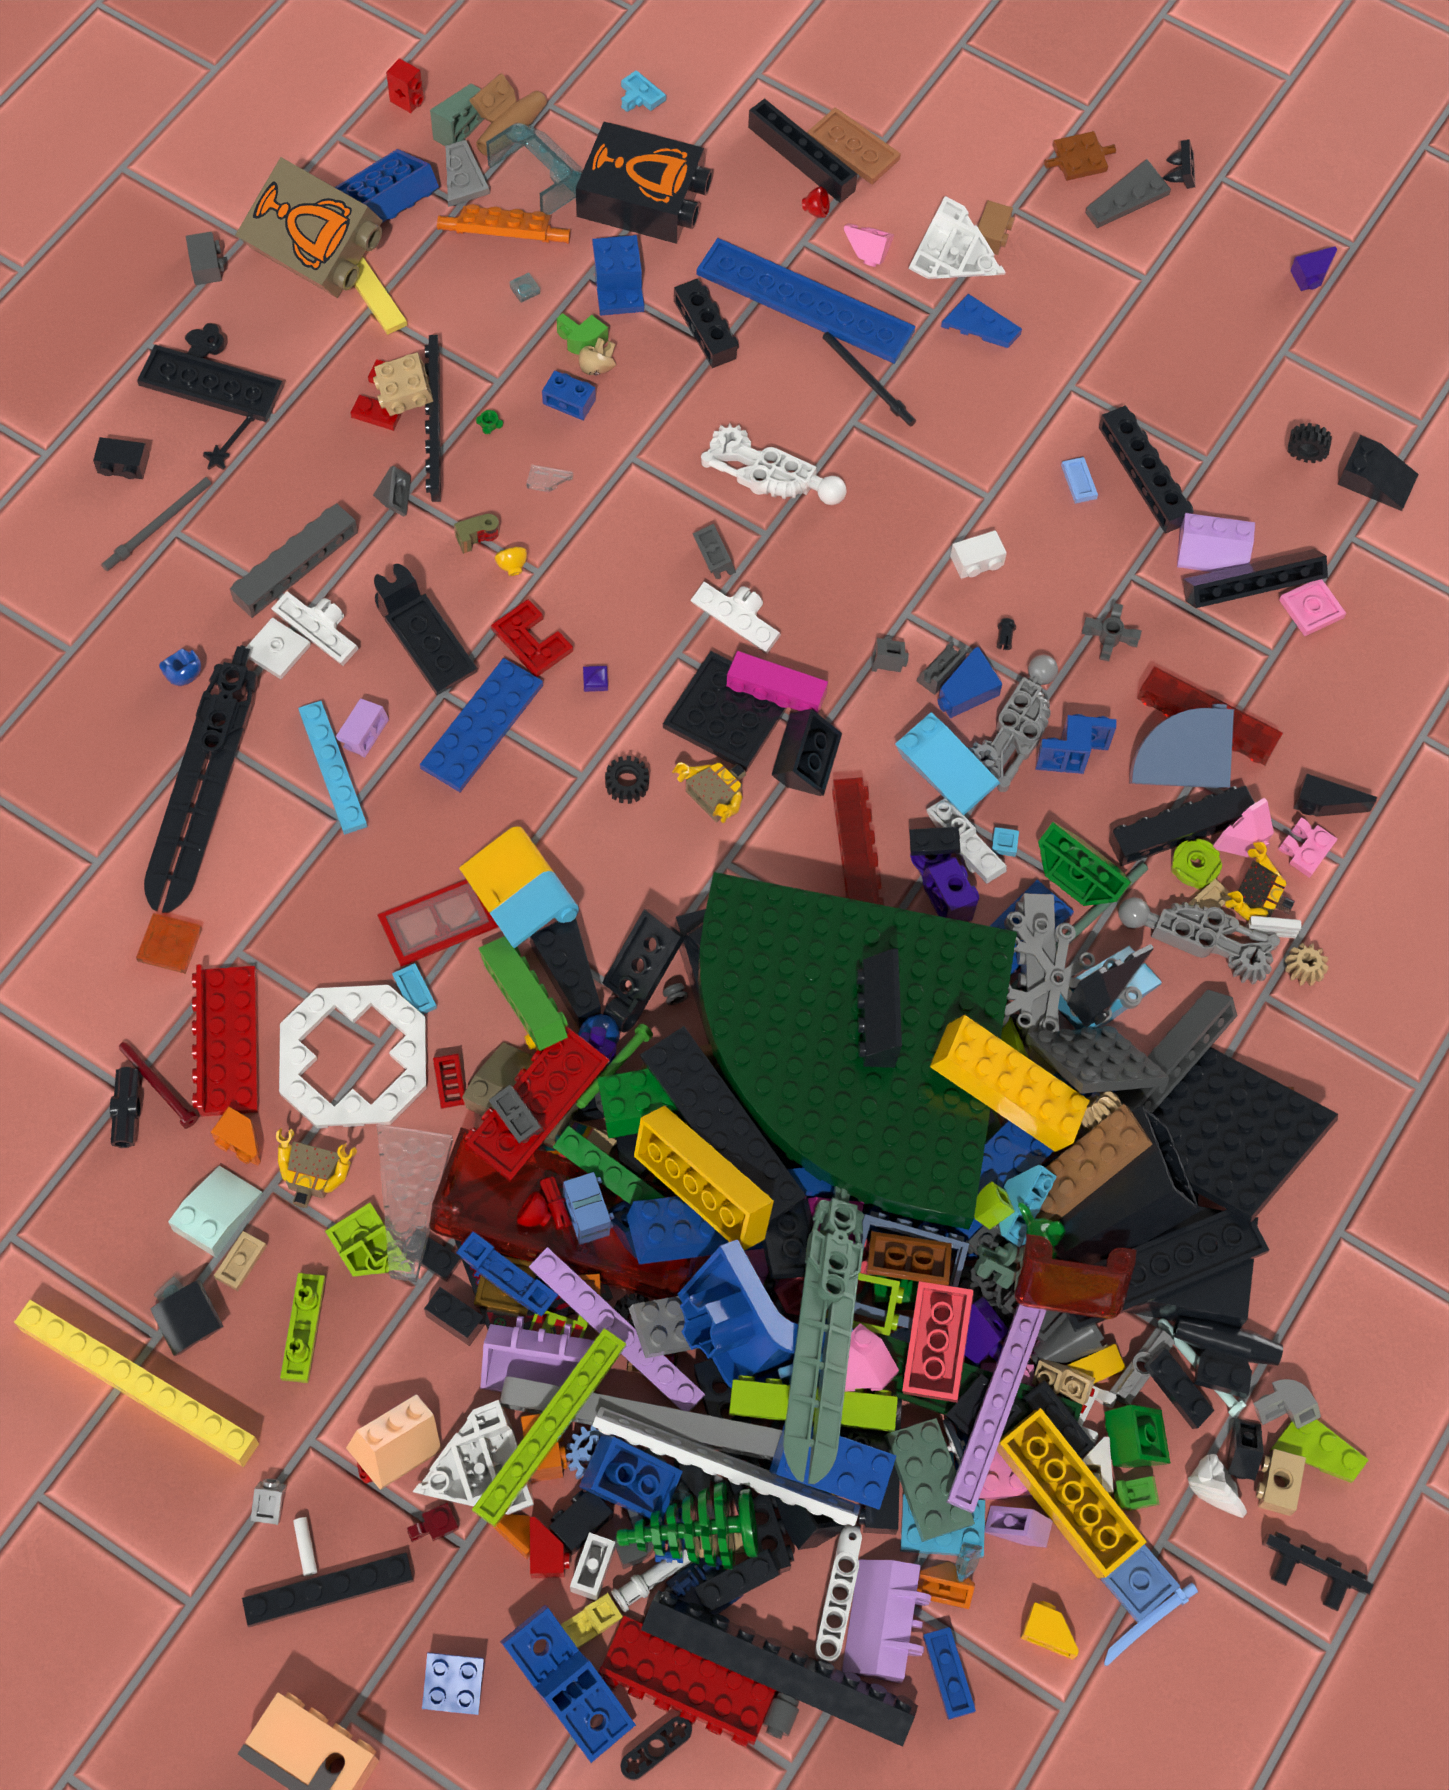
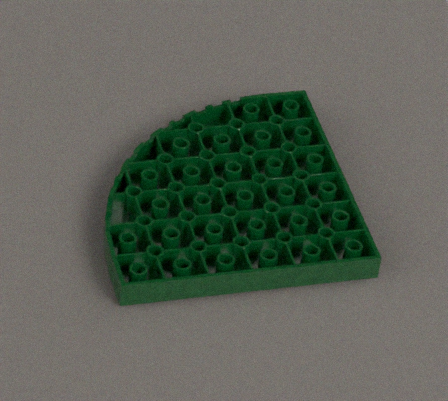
M714 872L703 921L698 958V983L703 1024L707 1037L710 1040L712 1053L718 1061L725 1082L729 1088L731 1087L738 1098V1102L748 1116L761 1128L764 1136L774 1145L776 1144L791 1161L794 1160L819 1181L823 1180L834 1187L843 1188L849 1195L858 1198V1201L865 1204L871 1203L881 1207L883 1211L969 1230L975 1215L990 1107L932 1069L930 1065L947 1025L963 1015H966L1001 1039L1017 932ZM890 949H898L902 1048L895 1068L863 1067V1057L858 1056L859 1041H862V1033H858L857 1023L858 1017H862L861 1009H857V993H861V985L856 984V970L861 969L863 959Z

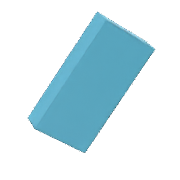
M415 963L392 973L403 998L421 1014L424 1015L437 1009Z

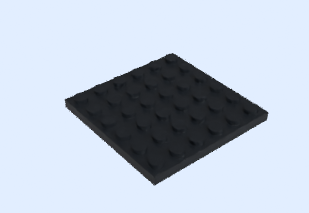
M1212 1047L1205 1052L1152 1113L1169 1128L1192 1190L1250 1223L1338 1121V1113Z

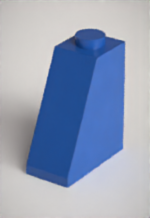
M979 647L974 648L940 689L938 705L943 712L946 711L949 718L1000 696L1002 682Z

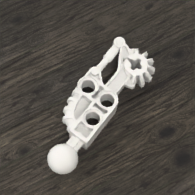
M730 423L728 428L720 425L719 431H714L710 449L701 455L703 467H713L721 472L737 477L738 483L750 488L753 493L758 495H768L770 493L775 498L782 496V499H786V497L793 499L796 498L797 494L807 495L811 488L818 492L822 502L828 505H836L844 500L847 493L846 485L842 479L836 476L820 478L816 476L817 467L774 447L765 448L763 451L751 448L748 433L746 430L741 431L740 425L735 428ZM722 461H739L747 465V467L736 470Z

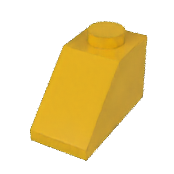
M1040 1601L1039 1604L1035 1602L1030 1608L1021 1639L1072 1660L1076 1658L1079 1649L1062 1613L1056 1611V1607L1048 1602Z

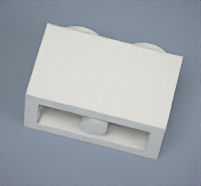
M995 530L952 544L950 557L962 579L968 576L975 577L987 570L999 569L1005 563L1007 552Z
M589 1532L570 1585L572 1593L595 1601L598 1599L616 1549L615 1541Z

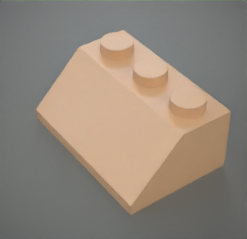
M416 1394L358 1429L346 1449L381 1490L440 1453L441 1446L434 1415Z

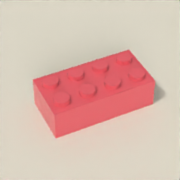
M919 1281L902 1389L903 1394L958 1403L974 1295L973 1290Z

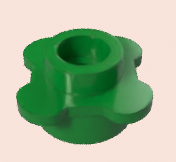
M486 410L476 418V423L483 428L484 434H491L493 430L503 427V421L498 419L497 413L493 410Z

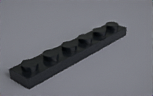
M403 1553L243 1597L242 1602L247 1626L252 1627L414 1581L408 1555Z

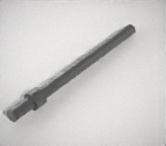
M207 477L203 478L125 545L118 546L114 550V554L101 564L104 570L109 571L119 561L126 560L132 550L211 485L210 480Z

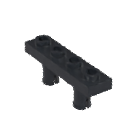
M1275 1532L1274 1535L1266 1534L1262 1545L1278 1552L1280 1556L1271 1577L1273 1581L1287 1586L1295 1565L1300 1563L1330 1578L1332 1582L1323 1605L1332 1610H1339L1347 1589L1352 1588L1364 1595H1370L1374 1584L1367 1581V1575L1354 1569L1350 1573L1341 1568L1342 1563L1330 1557H1326L1323 1560L1315 1556L1316 1550L1301 1544L1300 1548L1289 1543L1291 1538L1279 1532Z

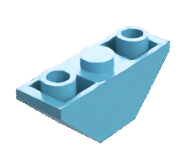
M1037 1165L1007 1180L1003 1189L1007 1192L1015 1212L999 1223L1001 1236L1014 1245L1021 1246L1026 1237L1027 1225L1018 1204L1024 1203L1035 1218L1057 1176L1042 1165Z

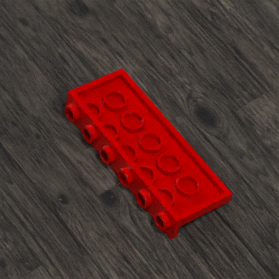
M197 964L196 973H192V986L196 988V996L192 997L193 1012H196V1020L192 1021L193 1036H196V1044L192 1045L193 1059L197 1060V1068L192 1069L193 1083L197 1084V1093L192 1094L193 1108L198 1109L201 1117L223 1115L228 1107L241 1114L258 1113L255 966L203 969L202 964Z
M567 1026L565 1030L568 1038L546 1047L544 1050L539 1051L538 1049L531 1058L532 1065L528 1069L522 1068L514 1079L517 1083L513 1087L544 1131L539 1135L535 1134L530 1137L527 1143L521 1142L519 1144L497 1111L490 1107L482 1116L481 1120L484 1122L478 1129L473 1127L464 1138L467 1141L465 1143V1150L468 1152L471 1150L510 1182L610 1061Z
M623 1616L605 1660L598 1671L608 1686L617 1688L619 1684L627 1688V1694L643 1700L645 1696L654 1700L653 1705L663 1711L669 1712L670 1708L680 1712L679 1717L689 1720L690 1723L695 1724V1721L698 1720L707 1724L705 1729L721 1736V1733L724 1732L733 1736L731 1741L738 1745L747 1747L749 1743L754 1746L776 1690L641 1630L642 1623Z

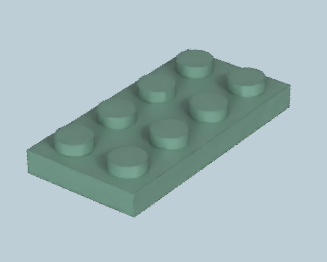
M937 1418L888 1433L884 1436L890 1453L896 1455L894 1466L922 1542L975 1524L970 1512L946 1502L956 1476V1470Z

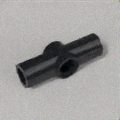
M121 1067L116 1070L114 1096L110 1099V1117L112 1119L110 1140L111 1145L115 1147L129 1148L135 1146L136 1119L140 1117V1098L138 1096L140 1072L138 1069Z

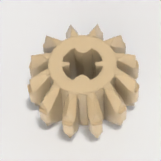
M1302 943L1298 948L1294 947L1290 950V955L1285 959L1287 964L1285 972L1293 973L1290 977L1291 981L1296 978L1299 979L1300 986L1305 981L1310 986L1314 985L1316 981H1322L1329 967L1326 965L1328 957L1321 956L1322 949L1316 951L1314 950L1313 943L1308 948Z
M1112 1091L1093 1093L1090 1097H1087L1090 1101L1081 1123L1091 1131L1122 1106L1121 1101Z

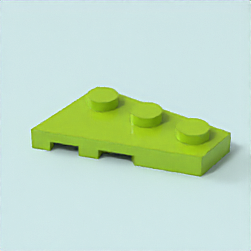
M1317 1419L1299 1429L1291 1421L1269 1450L1271 1452L1273 1449L1305 1457V1464L1350 1483L1355 1480L1369 1461Z

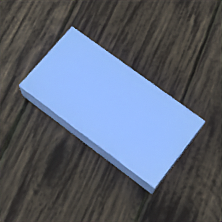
M1081 457L1062 461L1061 467L1075 504L1097 499L1098 493L1085 458Z

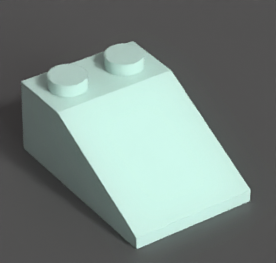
M218 1166L181 1203L168 1223L175 1233L217 1258L263 1193L228 1170Z

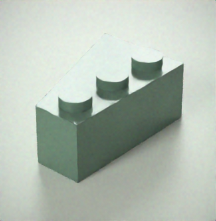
M470 83L430 110L433 140L443 146L465 140L478 127L484 118H481L469 99L479 92L480 88Z

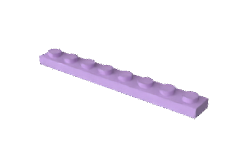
M548 1247L529 1266L540 1279L599 1334L605 1328L624 1341L626 1348L621 1354L680 1410L690 1412L705 1396L664 1355L645 1358L636 1329Z
M1025 1297L1020 1298L949 1492L947 1503L970 1513L975 1511L1048 1307Z

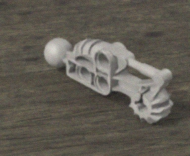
M1045 654L1038 655L1030 661L1028 666L1030 678L1026 679L1023 677L1001 711L996 726L997 736L994 741L985 739L982 745L975 741L972 748L968 747L976 758L998 779L1000 784L997 788L1000 792L1008 791L1011 781L1019 770V766L1023 760L1030 757L1048 725V718L1051 714L1049 709L1050 702L1044 699L1041 685L1049 684L1057 677L1058 666L1056 660L1051 656ZM1015 704H1022L1024 707L1019 708ZM1004 722H1009L1013 725L1007 726L1004 724ZM1029 733L1032 734L1034 737L1029 738L1026 737L1024 734ZM1012 743L1015 745L1018 756L1003 776V755Z
M1132 897L1122 902L1118 911L1122 924L1128 928L1136 929L1145 925L1154 929L1152 938L1200 958L1207 957L1211 953L1228 958L1229 968L1235 969L1233 977L1240 975L1242 977L1241 983L1249 979L1253 985L1257 980L1261 982L1265 980L1266 974H1269L1272 970L1270 966L1273 962L1271 952L1280 943V938L1277 935L1268 936L1257 930L1244 927L1239 924L1238 919L1225 914L1218 907L1208 908L1204 906L1200 908L1199 904L1196 903L1194 905H1188V902H1183L1180 905L1173 903L1170 909H1163L1159 916L1150 912L1144 900ZM1207 918L1216 921L1217 925L1209 923ZM1176 930L1183 931L1186 936L1177 934ZM1237 931L1259 943L1241 944L1225 936ZM1199 940H1205L1209 946L1202 945ZM1255 950H1256V954L1254 955V957H1253V959H1252V965H1251V964H1249V962H1250V959H1251L1252 955L1254 954V952H1255Z

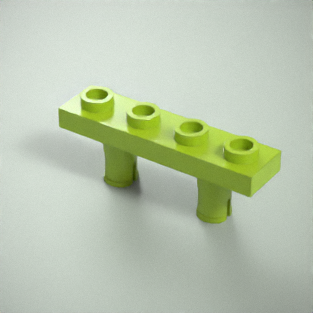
M298 1273L280 1376L282 1381L309 1383L326 1279L324 1275Z

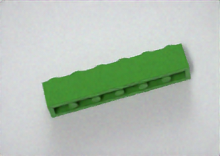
M505 936L479 947L478 949L486 970L539 1051L568 1038L565 1030L568 1023L563 1012L558 1013L557 1005L552 997L548 999L549 995L544 984H539L538 977L534 970H530L524 956L520 957L521 954L518 947L513 948Z

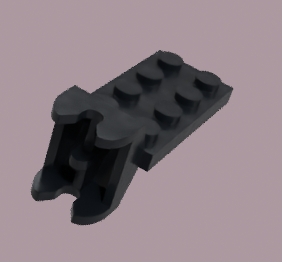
M393 564V575L396 577L394 583L388 582L382 575H375L374 586L377 591L375 594V604L377 609L385 618V622L436 696L477 673V667L427 595L420 594L415 578L406 567L401 564Z

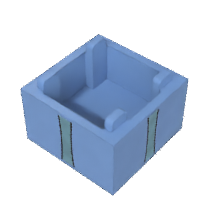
M594 1172L563 1182V1198L566 1199L565 1204L579 1245L609 1236L610 1228L613 1227L611 1220L614 1219L613 1213L608 1214L601 1194V1188L598 1185L602 1183L601 1177L596 1178Z

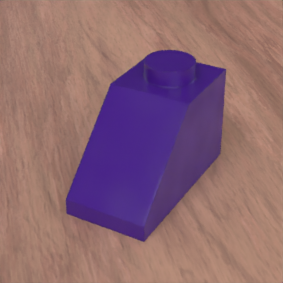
M1336 246L1295 257L1290 271L1300 291L1313 290L1322 285L1337 252Z

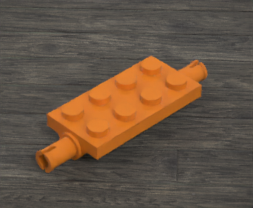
M470 204L463 206L460 216L457 218L438 215L437 230L456 231L457 234L467 232L542 240V242L547 243L553 241L569 244L570 229L551 228V215H546L541 211L527 213L520 209L508 211L501 210L499 207L480 208L478 205Z

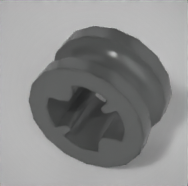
M673 984L663 990V996L667 997V1005H676L688 998L687 992L683 991L685 989L684 984Z

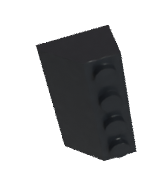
M890 949L863 959L861 969L856 970V984L861 985V993H857V1009H861L862 1017H858L857 1023L858 1033H862V1041H859L858 1056L863 1057V1067L895 1068L902 1048L898 949Z

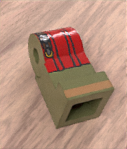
M484 514L454 523L455 537L463 554L472 551L473 544L481 541H493L499 536V521L495 515Z

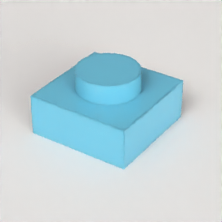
M995 827L991 850L995 854L1016 857L1019 831Z

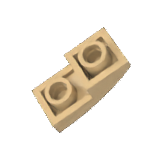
M1040 1359L1032 1384L1036 1386L1042 1380H1045L1056 1395L1061 1393L1084 1405L1088 1402L1095 1378L1068 1366Z

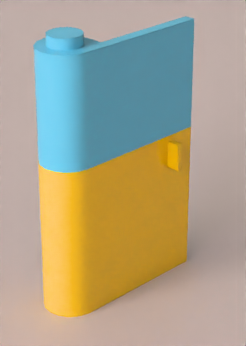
M521 827L510 828L459 867L513 948H516L553 918L560 923L571 922L579 912V907Z

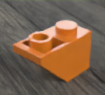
M228 1107L211 1131L215 1140L214 1144L223 1151L227 1152L230 1149L235 1152V1156L243 1163L249 1164L252 1162L258 1166L261 1161L255 1130L251 1120Z

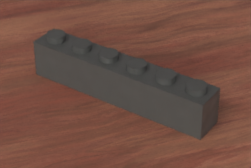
M337 503L331 508L325 509L320 517L313 522H309L296 536L290 537L285 545L273 551L260 565L254 566L245 577L235 581L230 588L233 601L253 618L358 533L356 520Z

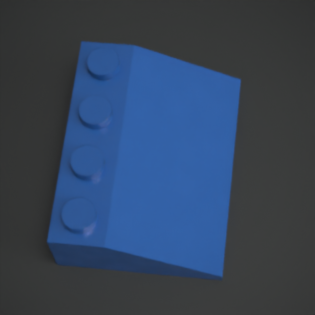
M396 149L335 188L368 206L384 222L387 219L396 217L403 209L414 206L415 202L421 198L430 196L434 190L439 188V185L429 163Z

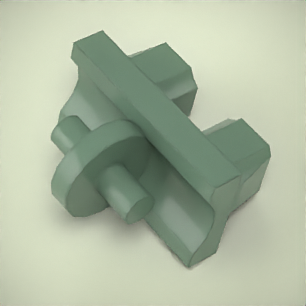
M1007 1243L1004 1247L997 1246L995 1251L982 1244L978 1247L977 1253L980 1258L974 1266L978 1276L986 1279L995 1270L998 1272L994 1277L996 1283L1005 1289H1008L1014 1281L1020 1283L1024 1281L1026 1276L1020 1272L1021 1265L1019 1262L1021 1256L1017 1255L1016 1245Z

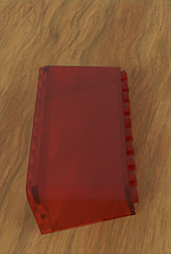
M460 1128L432 1203L429 1226L436 1234L465 1242L470 1234L475 1232L491 1244L497 1252L534 1262L548 1247L577 1275L600 1274L601 1283L658 1300L678 1296L681 1289L691 1279L697 1257L639 1264L638 1259L623 1246L613 1228H610L609 1236L579 1245L573 1225L566 1228L564 1225L563 1229L557 1230L552 1215L544 1227L541 1225L526 1227L518 1224L516 1220L517 1214L530 1194L538 1192L546 1200L540 1185L541 1180L547 1177H554L563 1198V1182L588 1173L568 1158L557 1156L552 1152L537 1150L510 1182L471 1150L469 1152L465 1150V1143L467 1141L464 1138L471 1129ZM645 1181L666 1197L677 1196L670 1188L656 1185L651 1181ZM602 1183L598 1184L601 1188V1194L607 1210L624 1201V1199Z

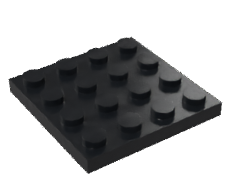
M710 651L663 722V728L733 765L739 764L747 772L787 708L780 707L766 699L759 700L745 692H736L727 687V674L732 661Z

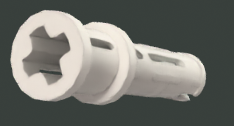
M684 1550L683 1563H678L677 1560L667 1563L666 1560H662L642 1575H633L631 1581L618 1590L614 1588L611 1593L619 1607L624 1612L628 1611V1606L641 1597L644 1599L648 1597L649 1591L690 1563L687 1550Z

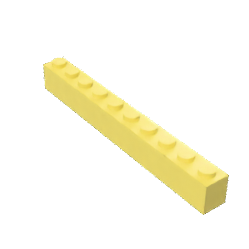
M29 1300L14 1321L16 1326L25 1334L242 1467L246 1465L259 1445L255 1436L32 1300Z

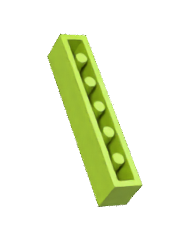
M739 1375L738 1380L732 1381L729 1415L785 1421L790 1385H782V1380L766 1378V1383L755 1382V1377ZM817 1388L815 1400H817L819 1388ZM864 1388L845 1392L841 1427L887 1432L895 1431L898 1397L891 1396V1391L887 1390L875 1391V1394L864 1393ZM814 1408L812 1424H814L816 1408Z

